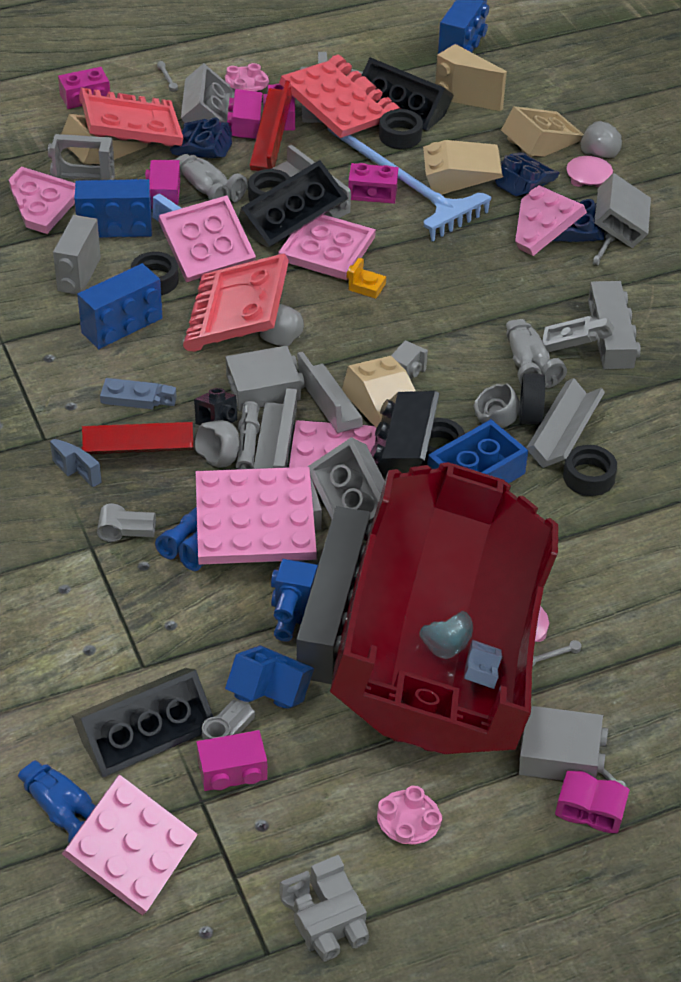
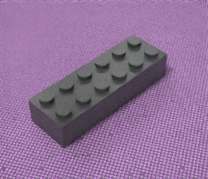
M340 506L335 508L297 637V661L314 668L311 681L332 683L347 611L372 525L370 524L369 511Z

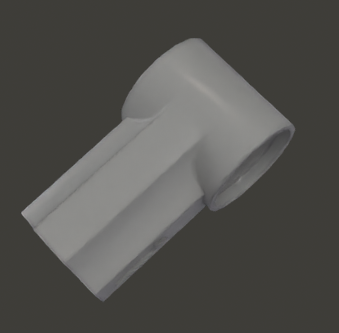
M106 504L100 511L97 535L102 540L108 542H116L122 536L154 537L156 513L125 511L118 504Z
M233 699L216 717L205 720L202 725V740L240 734L255 718V711L251 708L249 702Z

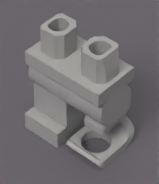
M339 855L312 865L311 875L309 871H305L280 882L279 894L283 905L295 912V925L305 940L309 952L316 950L321 959L326 962L340 954V946L336 941L346 936L352 948H358L368 943L369 933L365 924L367 912L344 872V864ZM310 883L320 903H313L310 895Z

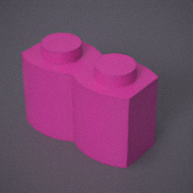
M567 771L555 815L569 822L587 824L599 831L618 833L630 789L614 780H597L583 771Z

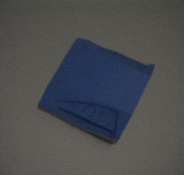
M218 118L184 123L182 146L174 145L170 148V151L177 156L188 154L189 156L195 155L201 158H223L232 145V129L228 122L221 123Z
M524 152L505 155L501 161L503 177L495 179L498 187L514 196L529 193L537 186H544L558 178L560 172L529 157Z
M585 199L578 202L585 206L587 213L552 241L581 242L604 240L605 230L594 223L596 203L594 200Z

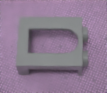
M55 134L53 143H49L48 157L52 158L50 176L60 179H115L112 138ZM66 147L99 149L100 166L70 164L62 158L61 151Z

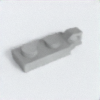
M591 316L545 327L542 342L546 350L551 352L596 341L598 338L604 339L612 336L614 326L608 317L592 319Z

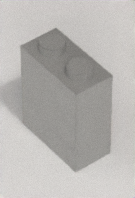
M613 173L598 187L594 223L629 247L634 248L648 235L651 198Z
M78 215L72 216L53 251L57 291L77 295V293L84 291L101 259L97 219Z
M288 346L226 356V377L232 394L236 395L238 411H242V405L249 401L257 403L259 407H264L267 402L284 403L286 388L297 389V400H301V389L305 387L302 373L297 372L295 355L291 356Z
M531 706V714L523 733L519 775L564 781L567 771H583L596 778L597 772L603 773L605 754L599 753L600 747H606L608 728H602L603 715Z

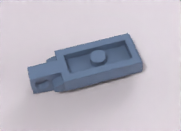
M112 378L105 379L100 394V402L102 404L154 409V406L158 405L175 406L177 399L176 387Z

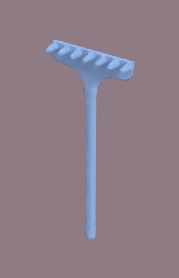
M328 128V131L338 137L332 130ZM348 135L339 138L377 165L397 167L353 136ZM398 169V179L431 200L437 207L436 212L424 220V227L429 229L431 241H435L436 228L438 227L440 236H444L446 223H448L449 232H452L454 219L456 218L458 227H462L463 214L465 213L467 222H471L473 209H475L476 218H479L482 204L484 205L485 213L489 211L491 196L485 193H476L461 199L444 198L440 193H436L402 169Z

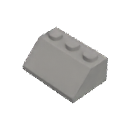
M203 63L185 79L181 119L184 123L201 119L209 120L211 118H218L221 123L227 122L229 98H234L235 89L231 88L227 82Z
M351 437L309 465L310 476L331 519L333 518L336 506L369 511L370 524H372L385 481L367 445Z

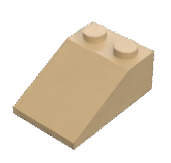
M454 44L437 55L435 84L446 88L454 94L451 102L501 111L504 104L507 71Z
M513 106L501 129L508 136L507 139L522 148L521 152H524L529 157H545L580 142L583 136L582 132L556 111Z
M69 114L62 131L63 135L97 137L89 133L85 115ZM105 136L112 138L114 160L143 149L148 145V143H142L139 140H120L113 136ZM67 147L68 150L72 151L79 158L81 163L85 165L100 164L99 149Z
M444 140L423 146L428 182L431 189L441 195L503 177L498 145Z
M392 356L349 365L342 388L349 400L376 428L382 420L380 410L386 399L390 400L397 392L415 391L406 370Z

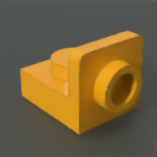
M358 258L354 265H350L347 270L346 278L349 280V291L376 299L386 285V276L364 270V259Z

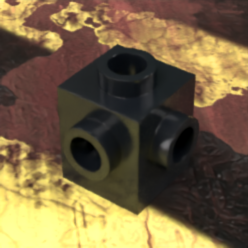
M213 388L209 390V393L194 399L195 424L201 425L205 422L220 420L228 421L229 423L237 421L236 395L225 392L222 388Z

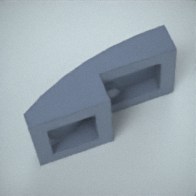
M57 439L50 441L52 460L67 476L78 472L91 487L102 483L100 463L95 458L70 443Z
M472 640L464 679L494 689L498 679V667L502 658L501 649Z

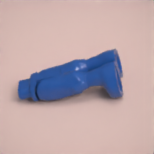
M197 507L183 516L179 525L166 530L155 541L156 549L161 556L171 560L179 554L182 564L192 571H198L204 565H199ZM190 533H194L191 537L186 539V537Z
M35 760L19 772L18 778L24 782V789L33 796L38 805L49 816L50 821L68 832V843H70L85 822L77 819L74 814H80L87 819L96 805L92 803L88 793L79 788L68 777L52 769L48 764L42 765Z

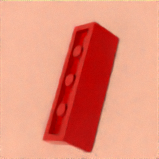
M285 80L283 90L273 88L268 90L250 161L251 171L275 167L292 99L290 81Z
M193 422L82 426L83 446H81V449L88 454L194 450Z

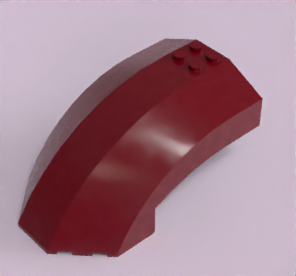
M449 462L440 463L437 469H431L428 465L410 467L408 473H401L398 469L388 470L347 611L330 693L380 734L394 741L406 742L419 746L426 751H435L441 754L516 750L531 714L532 669L536 630L544 586L558 554V524L551 518H546L545 520L538 515V507L523 495L516 497L509 491L511 485L503 479ZM472 640L501 649L502 658L498 667V679L494 689L464 679Z

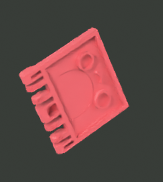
M340 55L333 56L329 61L282 75L279 84L283 87L285 80L290 81L292 95L339 138L379 124L380 118L384 113L390 110L401 109L394 102L392 103V100L388 97L380 100L382 91L376 89V86L366 77H361L359 71L350 73L352 65L348 62L346 63V60Z
M81 87L79 101L83 106L89 133L97 137L113 136L120 140L134 139L142 143H162L169 147L174 145L182 146L183 135L172 101L162 99L160 103L159 99L153 98L151 103H147L143 96H139L138 101H136L135 95L118 93L117 98H115L114 92H108L107 96H101L100 90L95 89L92 95L91 89Z
M283 253L203 274L198 288L199 293L196 296V302L194 303L189 321L191 328L187 329L183 347L187 351H199L206 344L218 343L223 340L243 337L247 334L264 332L274 328L289 263L286 254Z

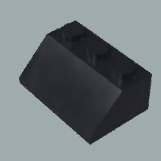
M397 392L390 400L386 399L380 410L382 420L375 431V436L377 437L376 444L370 452L383 477L386 478L388 470L398 469L401 473H408L410 467H417L425 461L439 392Z

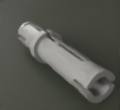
M252 401L245 402L242 405V418L238 423V431L240 432V445L236 463L238 470L254 469L256 434L259 432L260 424L258 422L259 406Z

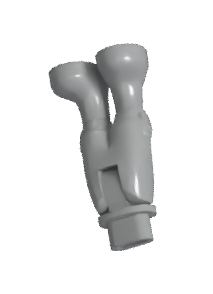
M184 154L175 159L180 160V174L199 192L206 194L209 200L227 195L229 200L235 203L243 197L248 188V180L245 176L236 173L228 180L219 169L195 155L189 156Z
M524 319L511 320L506 323V335L510 342L513 360L516 366L519 367L517 375L520 384L522 383L524 373L545 375L546 388L560 383L567 374V368L559 358L550 360L549 352L531 324L526 323Z

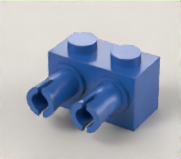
M282 559L279 570L273 571L271 587L275 589L272 595L271 606L275 607L274 617L278 620L274 630L276 639L284 642L292 640L296 623H302L318 565Z

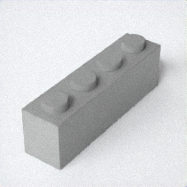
M594 281L590 283L588 304L592 319L608 317L614 326L612 336L604 339L598 338L597 340L603 369L634 368L636 358L640 357V343L635 340L636 326L631 324L632 310L627 308L628 294L627 291H623L621 281Z

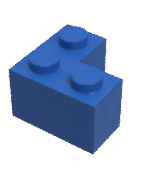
M259 645L236 654L225 689L233 692L234 697L241 701L251 702L266 696L273 699V703L279 707L291 708L303 703L314 668Z

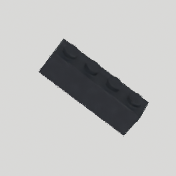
M369 57L361 77H366L374 84L376 89L382 91L380 100L388 97L392 100V103L394 102L401 109L418 114L423 121L422 129L426 131L431 129L445 116L454 97V94L442 86Z
M318 160L241 207L238 219L252 239L270 248L348 200V197L321 160Z
M183 668L76 713L72 717L84 748L103 778L202 735L204 721L213 717L196 669Z

